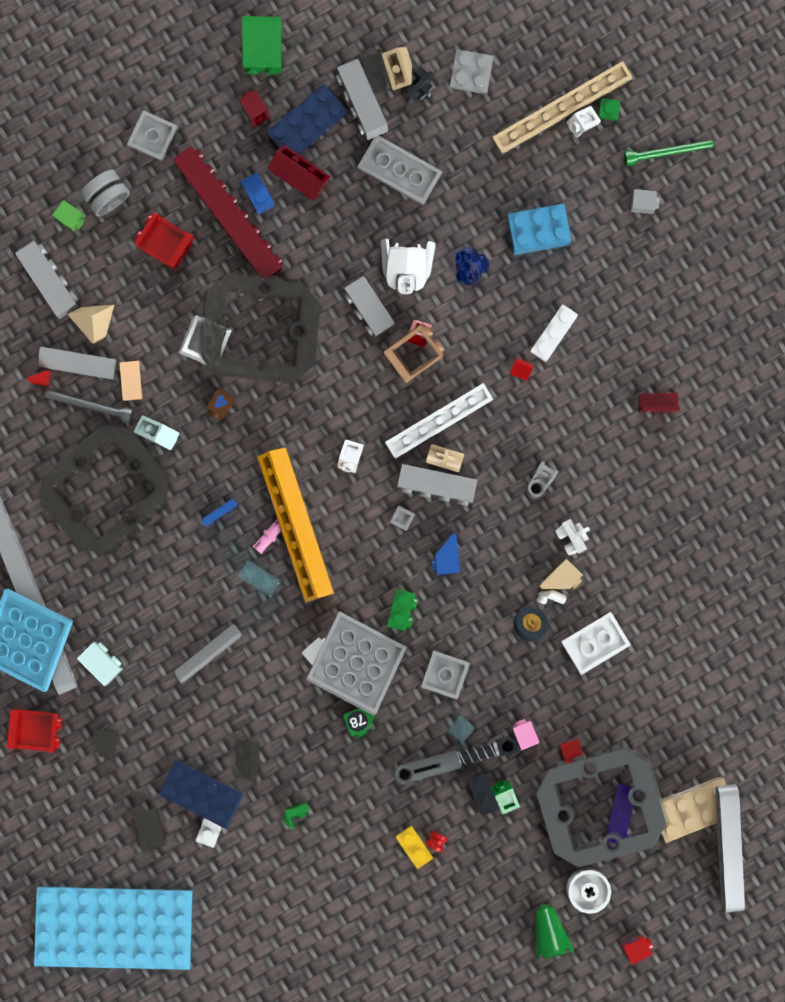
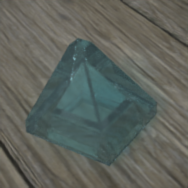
M460 715L448 730L463 743L475 727Z

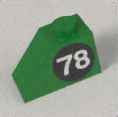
M357 708L344 713L343 717L350 735H355L356 738L367 734L366 730L370 729L375 715L373 716Z

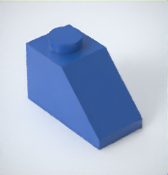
M257 173L240 181L258 215L274 207V202Z
M456 534L450 536L435 555V560H432V570L436 571L437 575L460 573Z

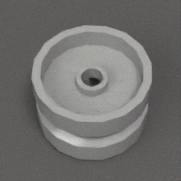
M108 170L96 176L80 192L87 203H92L90 208L97 217L114 210L130 194L124 183L118 184L120 178L114 170Z

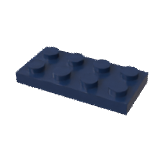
M323 83L271 127L266 134L278 148L286 145L300 155L344 118L348 111Z
M175 760L159 795L224 829H228L244 793Z

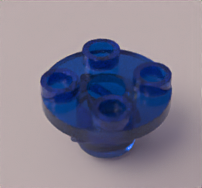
M464 247L455 253L456 279L458 282H462L465 285L477 284L481 275L489 269L488 259L485 255L479 254L473 247Z

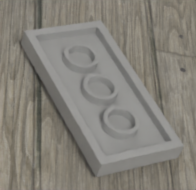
M380 136L374 137L358 165L359 170L423 206L442 174L441 170Z

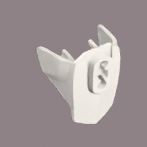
M389 239L381 240L382 269L388 286L395 290L398 289V292L401 294H411L413 290L417 291L423 288L431 273L436 248L435 243L428 241L426 249H423L421 244H418V248L398 247L399 243H396L394 247H390Z

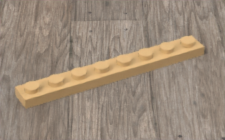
M622 61L493 136L492 139L500 153L504 154L632 79V75Z

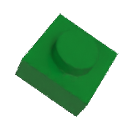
M601 98L599 119L617 121L620 101Z

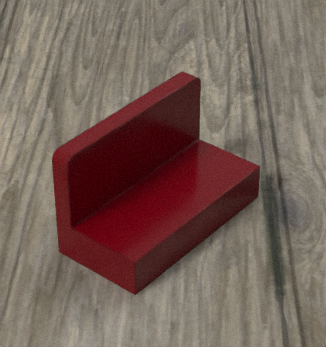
M639 393V413H677L680 411L678 393Z

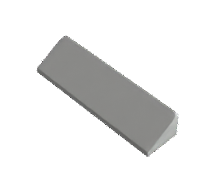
M40 347L38 367L114 380L117 363L115 359Z
M235 624L231 625L175 670L180 683L187 681L242 636L241 631Z

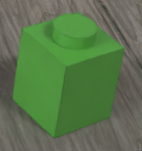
M64 200L52 215L57 221L73 232L83 225V218L85 217L79 210Z

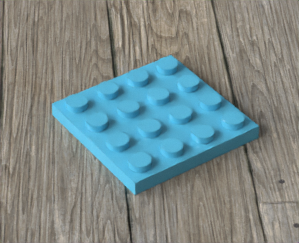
M5 589L0 600V670L42 692L47 691L73 621L10 589Z

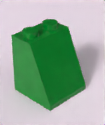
M242 16L243 70L247 74L257 75L259 72H266L268 75H277V72L282 73L283 27L281 17Z

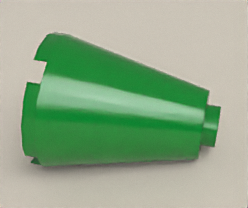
M549 904L538 906L539 910L535 911L536 960H540L539 956L542 955L544 959L565 955L566 950L573 953V946L555 908L550 907Z

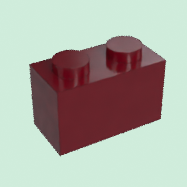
M256 90L253 92L248 91L241 96L242 98L239 99L241 108L253 128L270 119L268 109Z

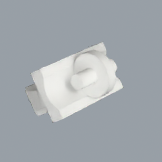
M569 519L556 530L560 539L569 536L572 541L564 546L568 555L577 552L579 554L587 549L584 542L589 540L586 532L590 530L589 527L583 529L580 523L574 526L572 520Z

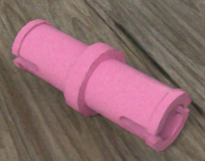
M278 518L268 530L263 531L262 537L252 546L260 554L263 553L272 541L275 542L277 540L276 537L282 531Z

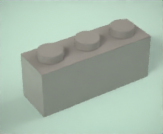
M364 276L345 288V299L349 304H354L356 308L354 312L359 320L363 319L367 324L365 329L370 336L374 335L375 338H378L395 327L393 319Z

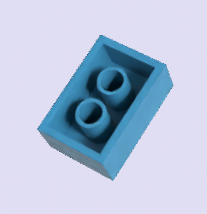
M565 204L509 213L507 215L513 255L567 246L571 243Z

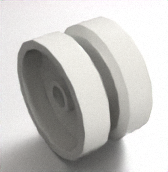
M590 867L579 868L568 878L566 885L567 896L573 906L579 911L588 914L597 913L604 909L610 901V884L606 877L597 869ZM591 887V891L586 893L585 889Z

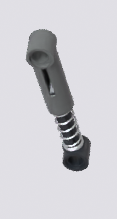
M503 736L495 740L496 742L488 743L487 746L481 745L476 749L473 747L472 750H465V752L461 753L454 750L401 764L395 770V778L401 784H408L413 781L461 769L462 764L474 763L476 760L482 761L483 758L511 756L517 750V743L512 737ZM510 741L512 749L504 751L502 749L503 742ZM430 765L433 766V768L414 772V770L419 768L427 767ZM408 769L410 776L407 779H402L399 776L400 770Z

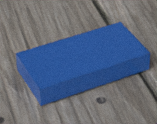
M231 499L201 521L207 527L239 505L234 499Z

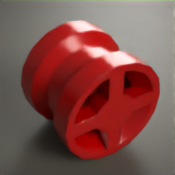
M431 830L429 833L430 838L425 842V845L442 853L443 844L447 842L448 838Z

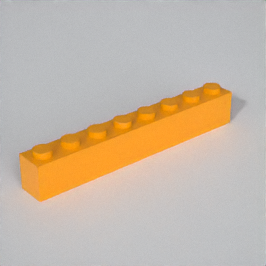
M286 447L268 451L257 456L305 603L333 594L334 592Z

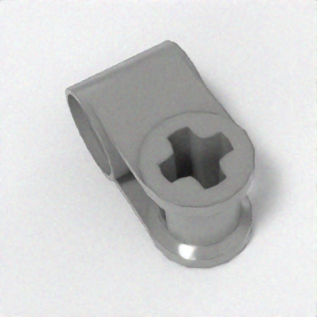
M542 461L526 488L528 496L533 499L539 498L552 483L559 471L552 470ZM536 484L540 487L541 491L539 494H534L531 491L532 485Z

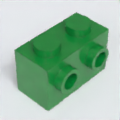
M396 589L387 627L406 631V628H411L413 617L410 616L411 609L415 610L418 598H414L415 593Z

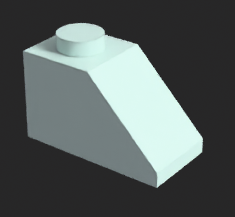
M143 415L134 430V433L169 450L172 449L179 435L177 431Z

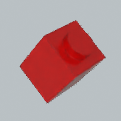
M642 934L621 944L631 965L653 955L650 950L653 949L650 939H645Z

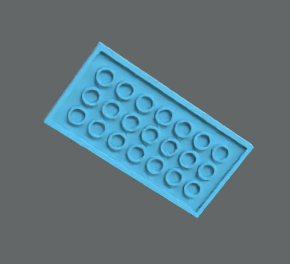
M37 887L34 966L190 970L193 890Z

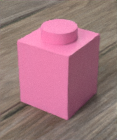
M522 719L515 722L512 730L521 750L539 743L530 720Z

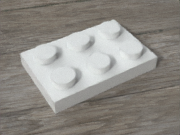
M611 612L561 641L581 675L630 646L629 641Z

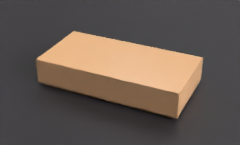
M139 361L120 362L123 401L143 399Z

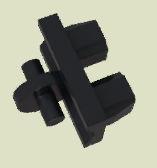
M419 67L413 73V76L419 82L415 86L411 83V85L401 88L409 103L420 92L421 94L417 97L420 101L425 97L428 100L433 98L430 93L434 89L433 85L430 84L427 88L425 87L434 79V74Z

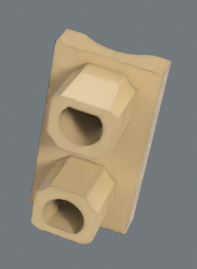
M431 444L426 463L459 473L464 454Z

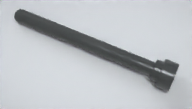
M49 390L43 393L46 398L116 416L127 424L131 423L134 413L133 409L127 407L120 410Z

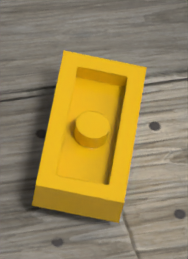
M412 825L396 836L417 869L433 859V856Z

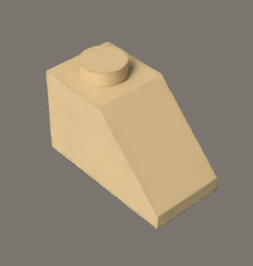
M398 47L382 53L393 91L411 85L412 63L407 47Z
M565 559L538 587L540 589H570L571 587L575 589L582 582L580 578L583 574Z

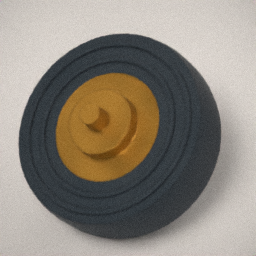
M526 607L516 614L513 627L521 639L534 642L546 634L548 619L538 608Z

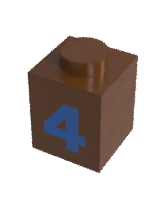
M218 388L206 407L210 411L208 414L217 420L219 417L225 419L236 401L235 398Z

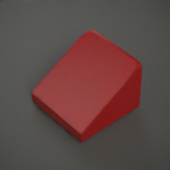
M414 319L410 331L421 323L424 326L428 325L430 329L432 325ZM418 332L407 342L425 347L427 340L421 332Z
M517 358L510 374L523 380H528L534 366Z
M46 370L27 377V380L32 384L48 387L51 371Z

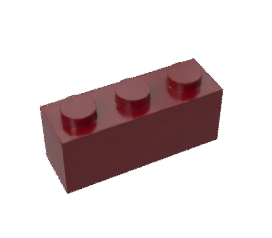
M283 145L276 151L267 168L275 176L280 177L291 187L296 188L305 197L313 201L322 194L331 176L286 145Z

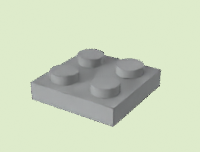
M456 49L450 88L487 94L494 56Z
M143 110L127 145L163 161L178 126Z
M433 650L421 687L458 700L470 663Z

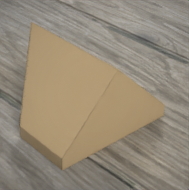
M114 305L81 307L69 313L68 316L94 344L106 337Z

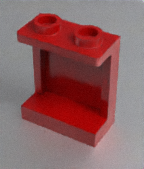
M154 212L153 215L150 214L144 223L146 226L143 231L140 230L136 234L134 244L140 250L175 271L195 241V238L190 233L184 232Z
M11 709L7 748L56 752V749L60 747L58 729L62 728L60 713Z

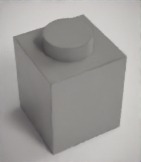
M634 189L630 212L653 214L655 209L659 208L660 198L657 197V191Z

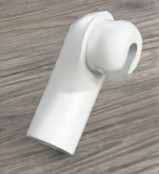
M554 590L540 591L537 594L539 595L537 602L546 604L547 599L564 604L566 601V595Z

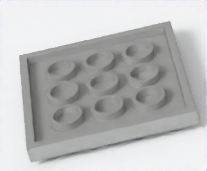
M339 611L305 680L374 716L407 647Z

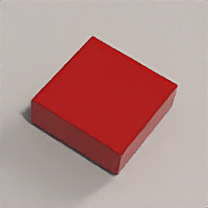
M579 739L560 744L565 763L572 762V758L583 755Z

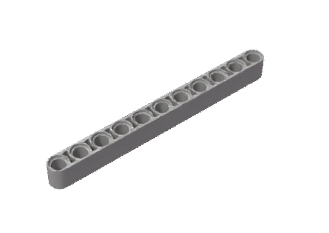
M0 497V554L15 591L46 607L5 505ZM62 650L52 677L53 684L59 695L78 687L64 650Z

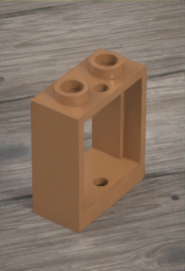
M422 323L384 351V354L406 383L444 356L443 351L445 349L439 341L435 342L432 337V330L428 325L424 326ZM418 332H421L436 354L413 371H410L395 349Z

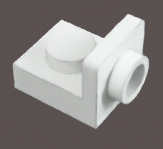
M589 106L575 113L567 121V125L577 138L584 131L597 126L601 121L593 108Z
M345 440L339 457L338 468L345 472L356 473L364 445Z

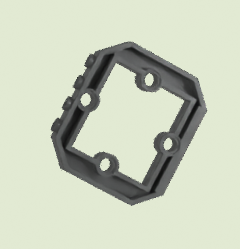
M620 745L610 747L609 751L605 753L599 750L590 753V757L584 758L583 755L572 758V762L565 763V760L553 763L554 767L549 769L536 793L554 854L577 867L651 849L655 846L668 822L651 761L627 747L621 748ZM586 763L594 764L595 771L589 772L586 769ZM628 764L635 785L629 791L628 799L633 805L641 806L648 830L624 837L618 832H610L601 843L576 849L569 825L575 818V810L571 805L563 804L557 783L583 776L593 778L601 771ZM636 790L643 792L644 798L642 800L635 798L634 792ZM562 810L567 811L569 819H563L560 816V812ZM608 839H615L618 843V846L611 847L608 843Z

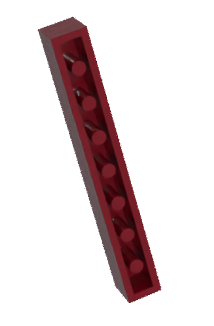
M190 146L173 159L174 163L262 281L267 283L283 271L281 266L283 264L282 260L277 254L274 256L271 253L272 247L266 239L262 241L259 237L260 231L255 224L251 226L247 221L249 219L247 213L243 209H238L236 206L238 202L232 194L228 195L225 189L227 187L221 179L217 181L214 177L215 171L211 165H205L202 161L204 159L202 153Z

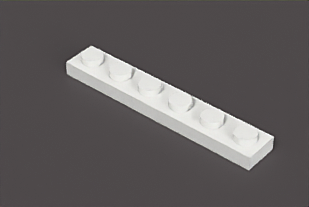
M483 383L385 443L396 459L491 402L493 398Z

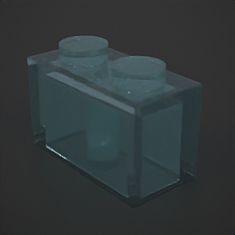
M249 560L238 575V577L269 597L273 596L282 582Z

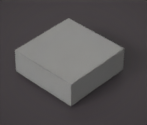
M398 505L390 523L407 531L415 514Z

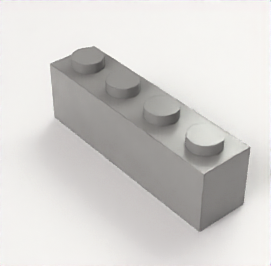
M356 59L337 67V81L339 86H344V97L347 102L352 104L350 110L354 119L358 118L360 122L357 125L361 135L365 134L367 140L388 132L386 120L359 60Z
M33 241L15 254L55 315L61 319L79 307L76 303L78 298L73 291L69 292L65 286L68 283L62 275L58 276L55 272L58 268L52 259L48 261L45 254L47 251L41 243L38 245Z
M402 464L397 488H401L400 492L412 494V491L420 492L419 496L431 498V495L439 496L438 500L449 502L450 499L457 500L459 505L468 506V503H473L477 480Z

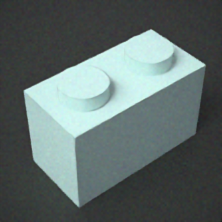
M93 642L77 659L104 686H107L123 670L120 666L122 663L115 656L111 657L107 653L108 649L101 642L99 644Z

